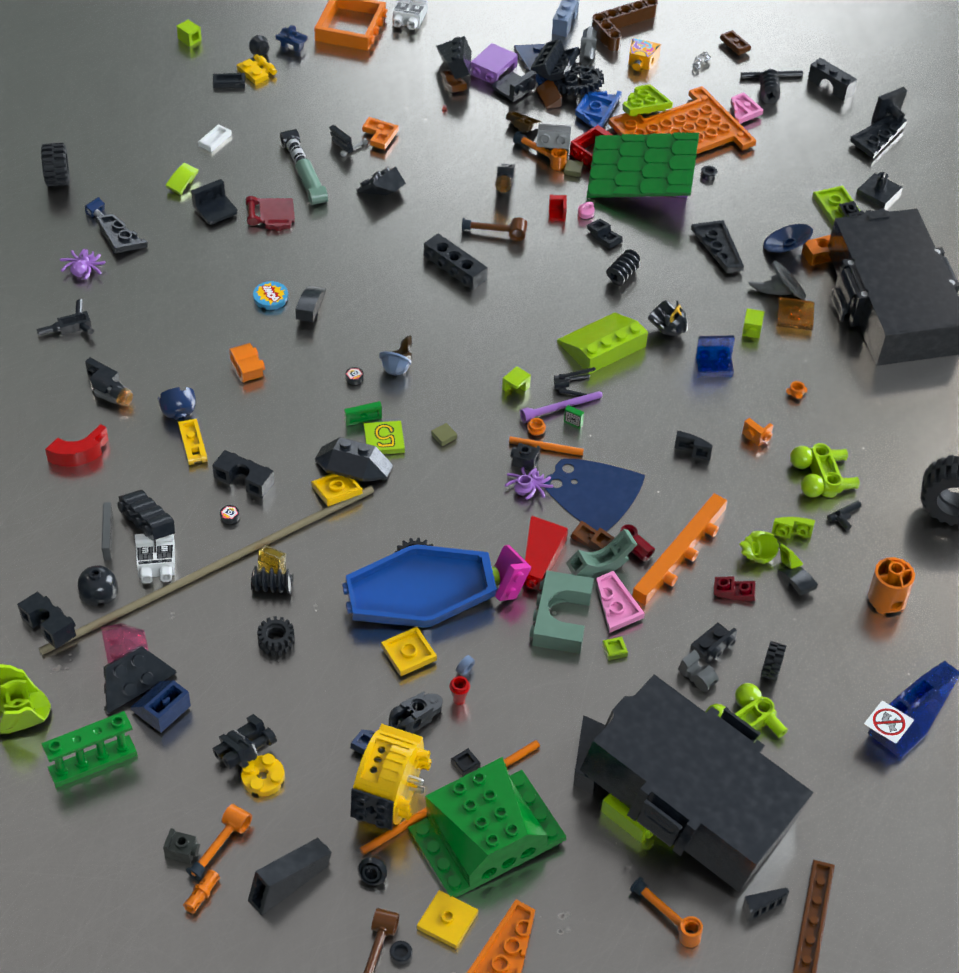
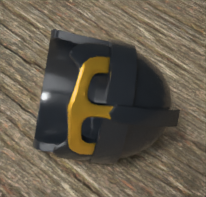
M664 300L648 316V320L662 334L678 336L688 331L686 313L678 301H676L677 306L674 308L667 300Z

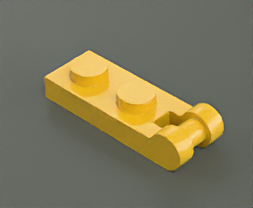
M197 418L178 422L188 465H194V462L199 461L202 463L208 462Z

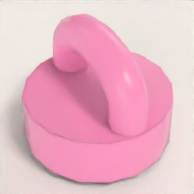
M592 202L581 204L578 207V216L583 219L592 218L595 211L594 204Z

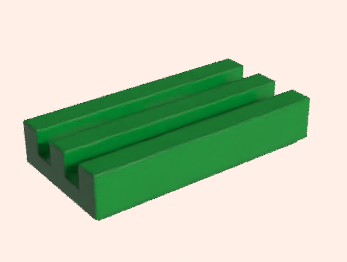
M378 401L344 409V422L346 426L381 419V402Z

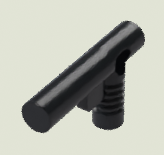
M857 500L827 515V519L829 522L837 520L847 531L852 527L847 521L851 518L850 512L862 507V504Z

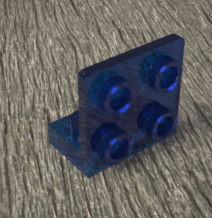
M699 336L695 356L697 377L733 376L732 353L735 336Z

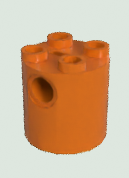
M896 557L885 558L876 565L868 591V598L878 613H896L905 609L915 579V572L912 566L903 559Z

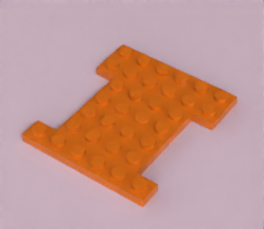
M703 86L689 90L688 96L693 100L692 102L644 118L641 114L629 116L627 113H623L609 118L608 124L618 135L673 134V132L699 133L697 154L734 141L742 150L756 145V139Z

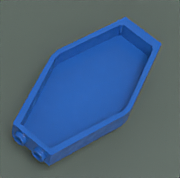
M426 545L408 546L346 575L345 583H342L343 593L348 595L349 600L346 602L347 613L352 615V620L423 628L434 626L494 597L497 590L488 552Z

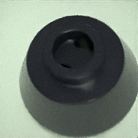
M263 35L254 36L249 42L250 52L253 55L258 54L259 56L267 54L269 51L268 39Z
M379 856L364 858L358 865L359 877L368 885L377 886L382 884L387 878V865L385 861Z

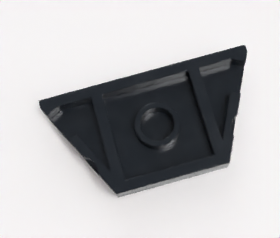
M143 646L134 648L103 667L105 678L104 693L106 694L104 711L109 714L154 687L160 681H164L176 674V670Z

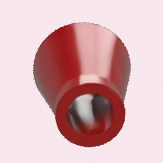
M457 676L450 682L449 688L453 696V702L457 705H462L465 703L466 696L470 690V683L465 677Z

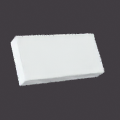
M218 124L198 141V146L212 152L232 135L231 130Z

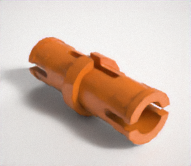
M209 869L200 883L193 887L192 894L183 904L186 911L194 914L200 904L205 899H208L211 894L210 891L220 880L217 872Z

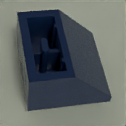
M174 680L160 681L130 708L161 733L191 706L189 691Z

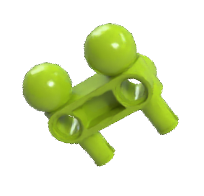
M817 443L810 448L802 445L797 446L791 451L790 462L794 467L805 469L810 466L812 474L806 475L801 481V490L806 496L814 498L822 494L827 498H833L843 490L859 488V478L841 477L835 462L847 460V449L831 450L826 444Z
M744 683L736 689L735 700L742 709L736 712L735 715L756 730L767 725L778 738L787 733V727L776 717L777 711L774 709V703L769 698L761 696V691L756 685ZM713 704L705 710V712L707 713V711L713 706L720 712L718 716L721 717L725 706L722 704Z

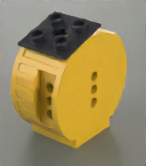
M381 724L379 730L374 733L361 759L354 786L351 789L350 817L392 830L393 824L398 825L403 818L410 820L412 813H410L411 805L409 804L414 792L423 794L425 791V787L422 786L424 780L419 778L420 771L423 769L429 771L432 759H429L430 751L424 749L422 736Z

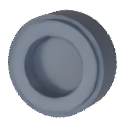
M467 655L457 665L456 672L461 676L466 675L474 666L475 660Z

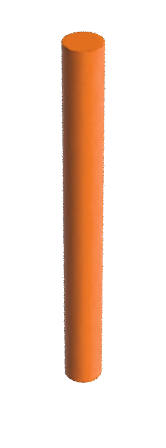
M512 436L509 438V444L514 445L522 443L535 448L540 446L544 450L583 456L584 452L582 448Z

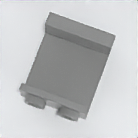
M539 123L536 147L569 149L571 126Z

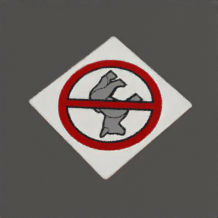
M881 701L864 725L892 742L897 743L914 719L886 702Z

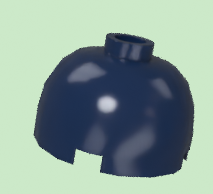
M176 387L160 394L161 398H157L162 413L176 421L185 420L194 411L196 406L194 390L185 387L186 390L180 391V387Z

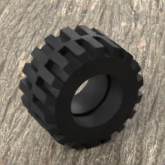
M42 144L41 161L45 184L47 186L68 185L70 175L65 144Z

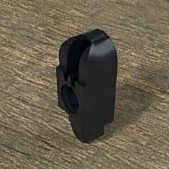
M424 691L400 703V705L391 710L388 726L409 733L416 732L430 723L433 716L441 712L443 705L442 697L438 694L428 693L425 695Z

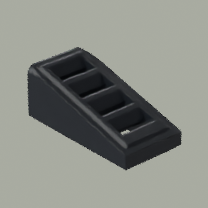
M788 888L745 896L742 909L746 920H753L785 903L789 894Z

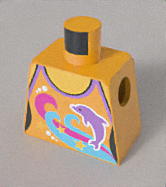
M632 38L628 65L632 66L635 71L641 69L649 70L660 56L661 44Z

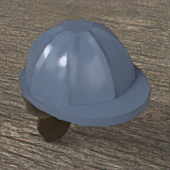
M411 335L406 336L401 341L400 348L397 351L379 353L383 368L388 374L401 375L411 365L412 353L410 348L413 344Z

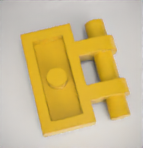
M258 54L254 56L256 60L254 62L251 59H247L237 64V70L245 73V77L255 85L268 80V74L275 75L277 73L274 65L268 63L263 56Z

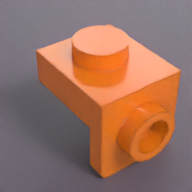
M748 418L744 421L742 434L760 446L771 439L773 425L769 423L763 428L751 418Z

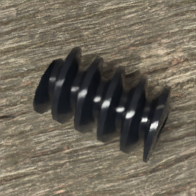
M774 69L765 70L760 75V96L767 104L775 103L780 99V75Z
M631 249L625 250L606 270L608 278L614 284L622 285L640 267L639 254Z
M255 566L251 576V590L255 587V590L259 592L262 587L264 592H268L269 588H271V592L275 593L278 588L281 594L284 593L285 589L288 594H291L294 573L291 575L288 568L284 574H282L281 568H278L277 573H274L273 567L267 573L264 566L261 572H258V568Z

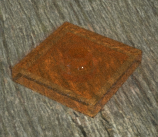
M779 298L777 326L813 330L815 302Z

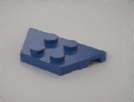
M594 91V93L589 92V94H585L575 110V115L592 128L597 125L603 128L620 100L622 91H617L616 94H607V91Z

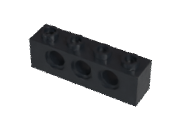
M439 233L424 242V256L439 268L448 272L452 277L458 279L465 286L473 290L487 280V266Z

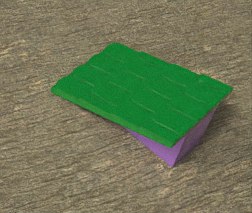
M673 132V134L652 133L596 136L586 198L650 196L687 198V196L691 195L699 133Z

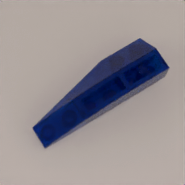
M943 661L917 679L889 704L914 719L897 743L892 742L869 728L868 734L898 758L902 759L928 734L959 678V671L946 661Z

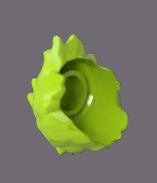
M753 531L748 537H745L744 541L739 543L742 547V555L755 561V563H768L776 557L779 551L777 539L769 532Z

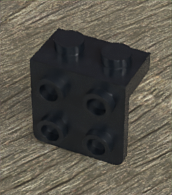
M531 70L523 76L510 72L494 82L492 89L514 102L535 88L536 72Z
M222 179L191 190L193 207L208 224H214L238 213L237 208L225 195V184Z

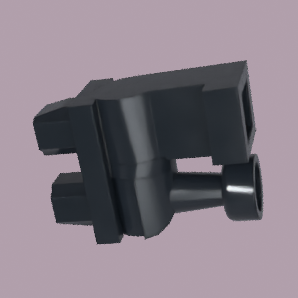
M254 714L246 718L247 724L237 730L229 731L226 735L222 734L219 736L221 743L212 748L215 757L219 761L223 759L229 769L238 764L242 768H246L249 766L247 761H255L257 758L258 749L265 744L271 746L277 742L274 732L269 727L265 729L263 721Z

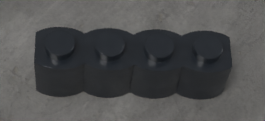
M143 490L119 496V502L117 503L119 511L127 516V519L132 521L136 528L140 529L146 537L156 540L175 534L173 518L168 513H165L161 506L156 505L155 501L148 497Z

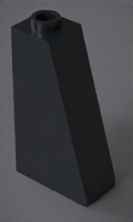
M316 838L255 871L248 901L261 915L267 913L328 867L332 853L329 847L319 838Z

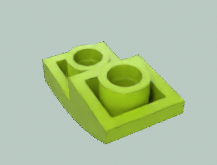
M183 163L171 176L166 184V188L181 195L188 184L191 185L199 170Z
M801 517L775 518L771 533L790 538L792 533L811 538L815 520Z

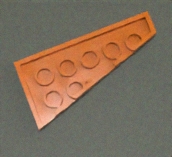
M516 899L467 973H522L535 917V909Z

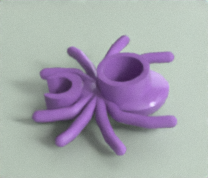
M83 249L79 257L71 250L74 258H60V261H71L61 269V272H64L70 266L72 274L77 277L85 276V280L90 276L91 268L96 270L98 274H101V271L94 265L106 263L105 261L95 262L101 255L98 254L94 257V252L89 255L88 249Z
M524 467L521 468L523 475L507 473V476L517 479L511 480L504 485L508 487L510 484L516 483L514 491L519 495L529 494L525 497L526 500L534 495L536 489L544 498L545 494L540 487L553 488V485L543 484L551 479L550 476L545 479L544 474L539 476L537 468H534L526 475Z

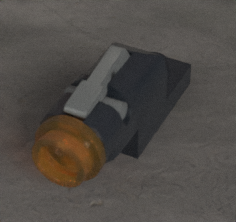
M498 164L495 187L500 193L506 194V192L511 190L516 164Z
M91 357L85 361L87 374L91 377V389L94 391L95 396L121 406H128L132 402L134 394L120 383L117 371Z

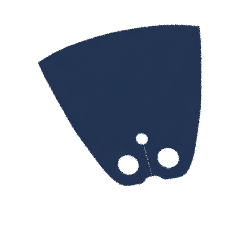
M566 458L561 459L556 464L555 472L548 475L551 479L543 484L551 485L550 482L553 479L561 480V487L545 488L547 492L579 521L585 522L596 531L599 528L608 531L621 519L636 499L643 485L645 475L604 463ZM565 464H571L574 467V471L566 473L562 467ZM576 479L578 483L572 484L571 480Z

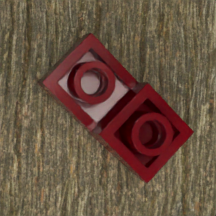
M735 576L715 577L714 595L738 601H756V581H735Z

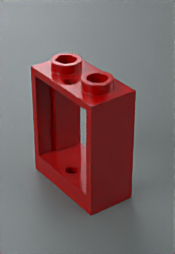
M597 125L570 142V155L580 162H584L583 164L591 169L593 154L585 150V148L595 143L596 136L612 134Z

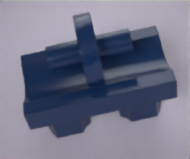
M290 25L288 28H282L281 32L276 35V40L280 41L281 46L289 47L293 45L294 51L300 52L304 48V43L308 40V36L296 31V26Z

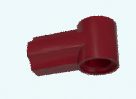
M630 524L622 526L620 532L623 529L629 530L638 544L631 552L642 561L646 562L655 552V548L638 535V530L635 526Z

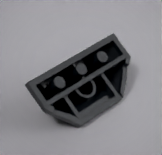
M342 437L322 446L315 458V462L319 463L326 472L359 481L387 480L393 468V464L376 446Z

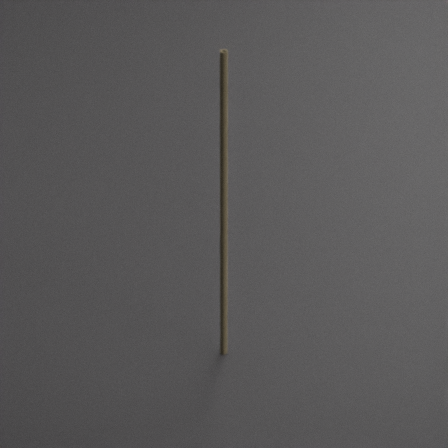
M369 486L362 490L363 494L328 506L76 629L77 636L68 642L374 493L373 487ZM48 643L38 649L40 654L44 655L56 648Z

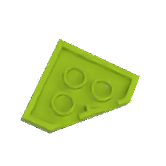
M651 84L636 86L634 93H631L627 101H624L622 110L629 116H637L643 113L651 114L655 111L672 109L673 102Z

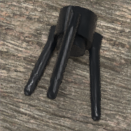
M596 368L554 375L555 390H559L560 394L587 395L586 393L567 390L566 388L569 387V381L589 378V374H580L595 371Z

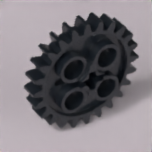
M581 64L578 67L575 65L570 69L566 78L554 80L553 82L562 94L568 93V95L574 94V96L580 94L582 96L583 93H594V90H599V87H603L604 73H602V70L599 71V68L595 69V66L589 67L587 65L584 67ZM577 75H579L580 86L578 85Z

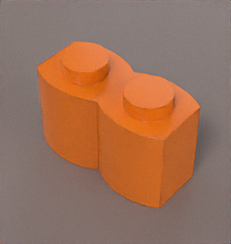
M248 343L229 349L230 360L242 382L263 377L265 365L263 360L258 358L259 355L256 347L253 348Z

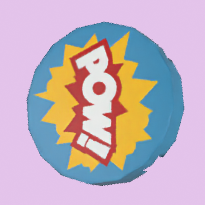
M263 282L253 291L254 303L260 308H266V310L279 309L288 301V290L279 282Z

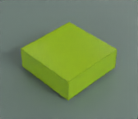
M622 636L602 641L608 661L628 657V651Z

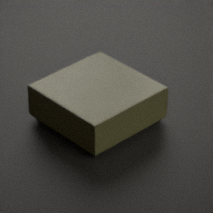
M567 160L564 175L580 177L584 162Z
M447 423L431 430V435L441 446L457 439V433Z

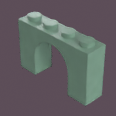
M546 571L545 578H543L542 582L540 581L539 589L542 590V594L538 593L536 605H539V609H535L533 621H536V623L531 625L529 637L533 638L532 646L577 654L581 653L585 626L561 622L550 614L549 609L563 602L590 606L594 578Z

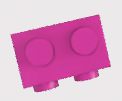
M504 545L494 565L500 574V586L495 595L499 601L517 599L532 568L510 545Z

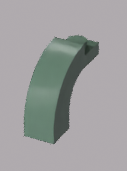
M623 529L606 547L598 551L585 552L578 550L566 562V565L573 575L595 579L624 565L629 560L627 555L638 544L629 530Z

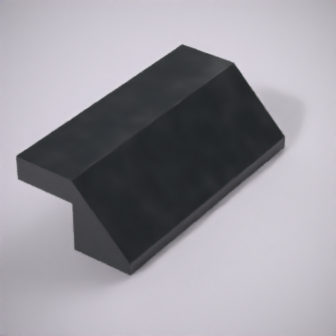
M560 39L546 42L530 68L538 75L550 81L566 78L580 54L579 46L564 50Z

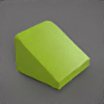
M780 544L782 563L791 569L803 565L802 561L791 549Z

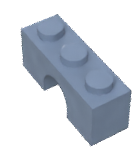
M561 0L553 17L552 34L567 37L571 28V20L575 19L579 11V0Z

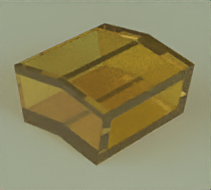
M264 545L259 550L258 568L262 569L264 566L266 572H269L270 568L273 567L274 573H277L278 568H281L283 573L286 569L287 554Z

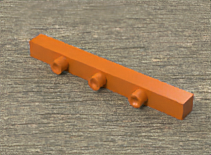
M715 493L710 497L633 588L632 597L636 601L646 606L664 583L671 587L675 585L678 576L674 575L673 572L685 558L692 562L695 561L699 552L693 548L705 534L712 537L717 534L719 527L714 525V523L726 510V499Z

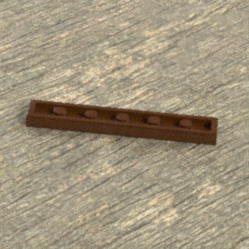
M817 860L812 862L792 973L817 972L835 868L833 864Z

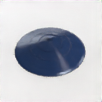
M793 224L782 227L765 239L764 248L771 252L793 250L811 238L813 229L806 224Z

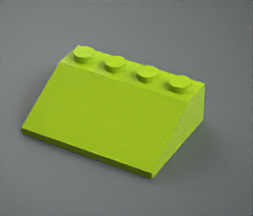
M614 312L557 339V342L583 369L595 367V371L645 348L648 331L638 321Z

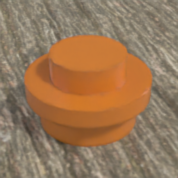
M533 418L528 423L527 430L532 435H541L545 432L546 425L542 419Z

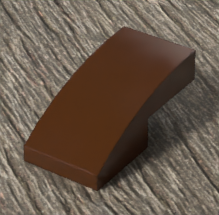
M449 70L441 71L442 78L452 93L467 90V83L461 78L455 80Z
M583 521L579 523L570 536L575 541L596 551L606 547L615 538L602 528L596 531Z

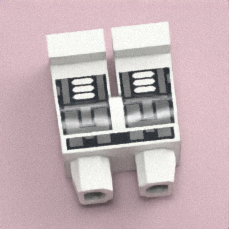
M398 0L393 9V26H407L412 30L420 28V23H422L427 13L428 0H413V3L412 0Z
M135 534L137 570L142 583H151L153 581L152 577L159 576L163 582L171 581L172 575H175L174 534L156 539V553L154 540L149 539L144 534Z

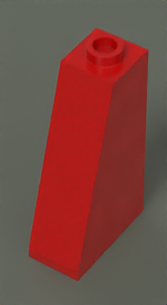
M531 516L525 561L532 568L523 585L541 591L539 589L540 581L542 582L543 578H545L546 571L552 570L567 541V527Z

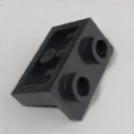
M717 622L691 644L690 649L692 651L695 649L700 658L710 663L713 659H718L726 648H731L736 643L737 629L733 628L729 631Z

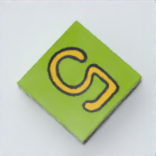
M401 421L364 423L366 444L376 446L382 454L405 453Z

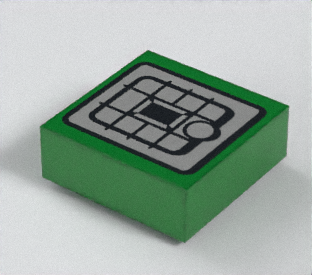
M568 405L565 408L564 422L580 429L584 421V412Z

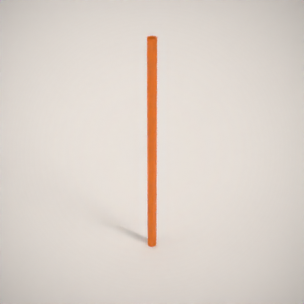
M535 740L505 758L506 767L540 747L539 742ZM426 807L412 815L410 820L402 821L394 826L392 830L384 832L359 848L363 856L405 831L408 827L426 818Z

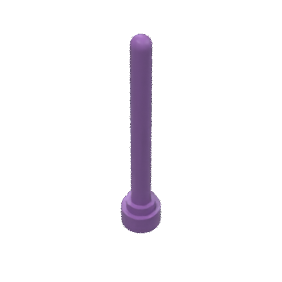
M597 391L537 409L523 408L520 409V417L523 423H528L536 416L564 409L568 405L575 406L600 399L603 394Z

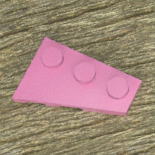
M614 571L596 578V586L609 633L644 618L645 613Z

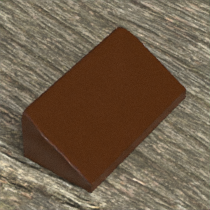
M547 80L535 89L546 109L561 107L562 96L553 81Z

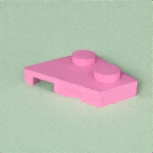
M744 92L731 97L735 119L740 124L763 114V109Z

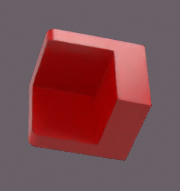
M550 195L549 221H566L567 195Z

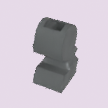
M694 649L682 659L678 670L682 676L688 677L690 682L694 681L701 691L706 692L719 681V678L710 665L701 667L698 664L700 656Z

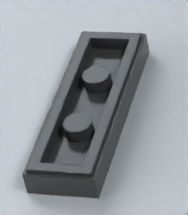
M104 502L101 549L103 559L107 561L112 560L113 511L111 502Z

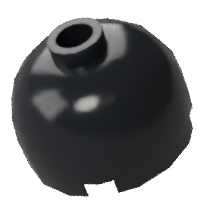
M95 565L82 571L77 581V591L80 599L85 604L98 606L97 603L104 602L105 605L116 597L118 582L114 573L107 567Z

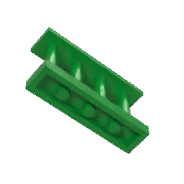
M125 711L41 743L48 761L55 762L54 765L47 767L55 788L138 756L130 736H125V732L133 730ZM115 736L117 738V740H114L107 744L104 743L105 740H108ZM96 744V748L84 752L83 749ZM75 753L76 756L63 761V757Z

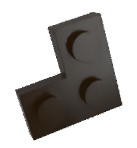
M515 111L507 113L506 119L511 121L510 123L514 127L519 128L518 130L524 133L534 131V129L538 128L539 123H542L540 120Z

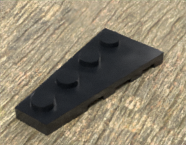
M889 115L851 136L850 142L871 158H874L906 126L907 120L903 118L898 122L892 115Z
M724 220L691 224L693 233L726 273L743 271V262Z

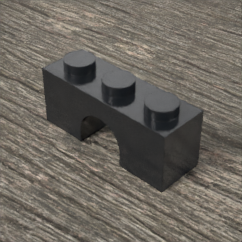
M822 58L810 64L808 80L818 86L823 85L829 80L833 86L832 94L843 101L854 95L857 83L856 78Z
M226 450L222 452L212 465L214 478L231 484L235 478L246 477V492L260 498H264L275 483L273 470Z
M38 591L17 604L21 618L32 628L40 624L44 639L54 648H59L77 636L74 620L70 616L64 615L60 607H55L47 596H42Z

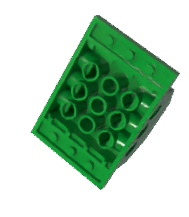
M503 757L426 795L427 818L408 827L409 834L445 893L454 898L566 841L565 833L524 771L520 770L510 775Z

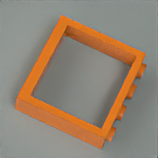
M329 0L314 28L315 41L368 51L371 44H374L375 36H378L379 28L382 27L384 18L387 17L388 9H386V2L377 0ZM338 8L374 14L365 34L328 27Z

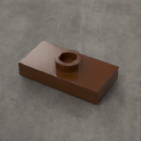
M733 30L720 35V40L736 54L741 55L751 51V45Z

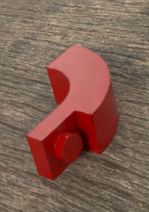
M100 424L87 437L79 441H65L57 438L45 449L48 462L58 466L73 467L94 461L102 455L101 446H104L109 440L107 427Z

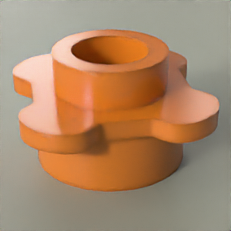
M794 381L791 383L790 388L786 389V393L796 399H802L803 394L807 393L808 389L802 382Z

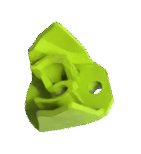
M0 664V734L16 732L44 722L51 709V704L46 695L34 685L24 670L11 665Z

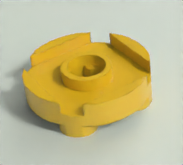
M268 753L257 756L255 761H247L249 766L242 768L241 773L242 784L247 792L251 794L253 792L258 794V796L265 797L279 791L285 779V773L282 763L274 755ZM260 773H267V778L262 779V777L258 778L257 776Z

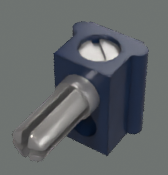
M99 197L85 205V213L91 218L104 215L101 212L105 210V203Z

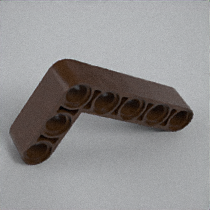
M638 0L594 14L592 16V27L597 31L596 37L610 51H618L622 36L618 28L656 17L658 0Z

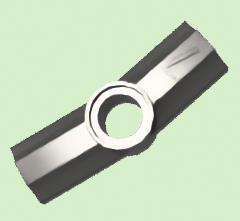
M589 26L584 29L580 43L579 62L584 66L593 63L596 50L597 31Z

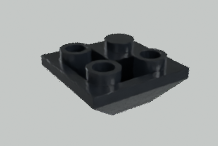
M386 167L371 175L372 178L361 182V187L356 189L358 193L388 195L400 189L406 182L397 167L391 169Z

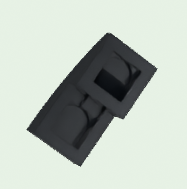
M602 219L587 225L591 234L609 249L623 242L622 236L613 232L611 224Z
M677 430L674 448L692 451L693 458L710 461L713 445L698 436Z
M786 566L778 570V574L787 586L792 585L800 596L817 589L818 583L800 566L793 569Z

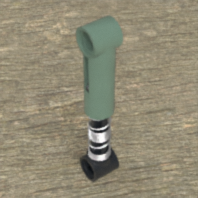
M293 129L280 132L281 144L283 148L289 150L295 162L296 171L306 189L310 205L328 202L326 187L322 186L310 160L306 159L305 153L300 146L298 130Z

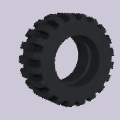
M948 455L947 458L941 457L937 459V462H932L926 468L922 480L920 499L924 509L929 512L930 516L936 517L942 523L947 522L948 525L959 524V493L948 489L959 488V456Z

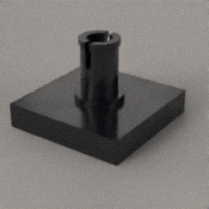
M901 87L879 96L871 121L876 123L889 115H892L898 122L905 117V113L901 109L908 90L905 87Z
M880 172L878 174L874 173L857 189L856 194L885 209L902 192L903 187L888 180L889 175L887 173L885 175V172Z

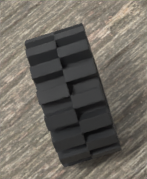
M273 616L274 620H271L269 617L267 618V623L263 620L261 626H258L257 637L260 649L262 651L265 650L266 654L271 652L272 656H275V652H278L279 655H282V651L285 653L289 652L288 648L292 649L295 643L292 623L290 624L288 619L284 622V617H280V620H277V616ZM272 633H282L284 635L280 639H270L268 637Z
M770 641L761 671L762 677L777 681L787 645Z

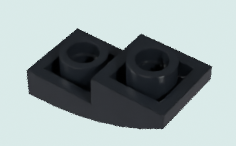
M855 201L839 204L838 206L842 217L864 214L863 210L859 211Z

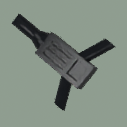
M78 299L76 301L75 314L57 318L58 322L36 329L38 336L52 332H61L62 335L82 330L88 334L94 333L95 330L92 329L88 312H82L83 300Z

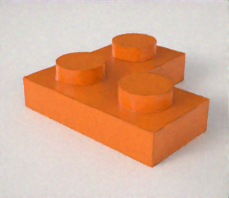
M369 117L363 124L362 131L373 134L370 140L371 146L385 150L399 131V126Z

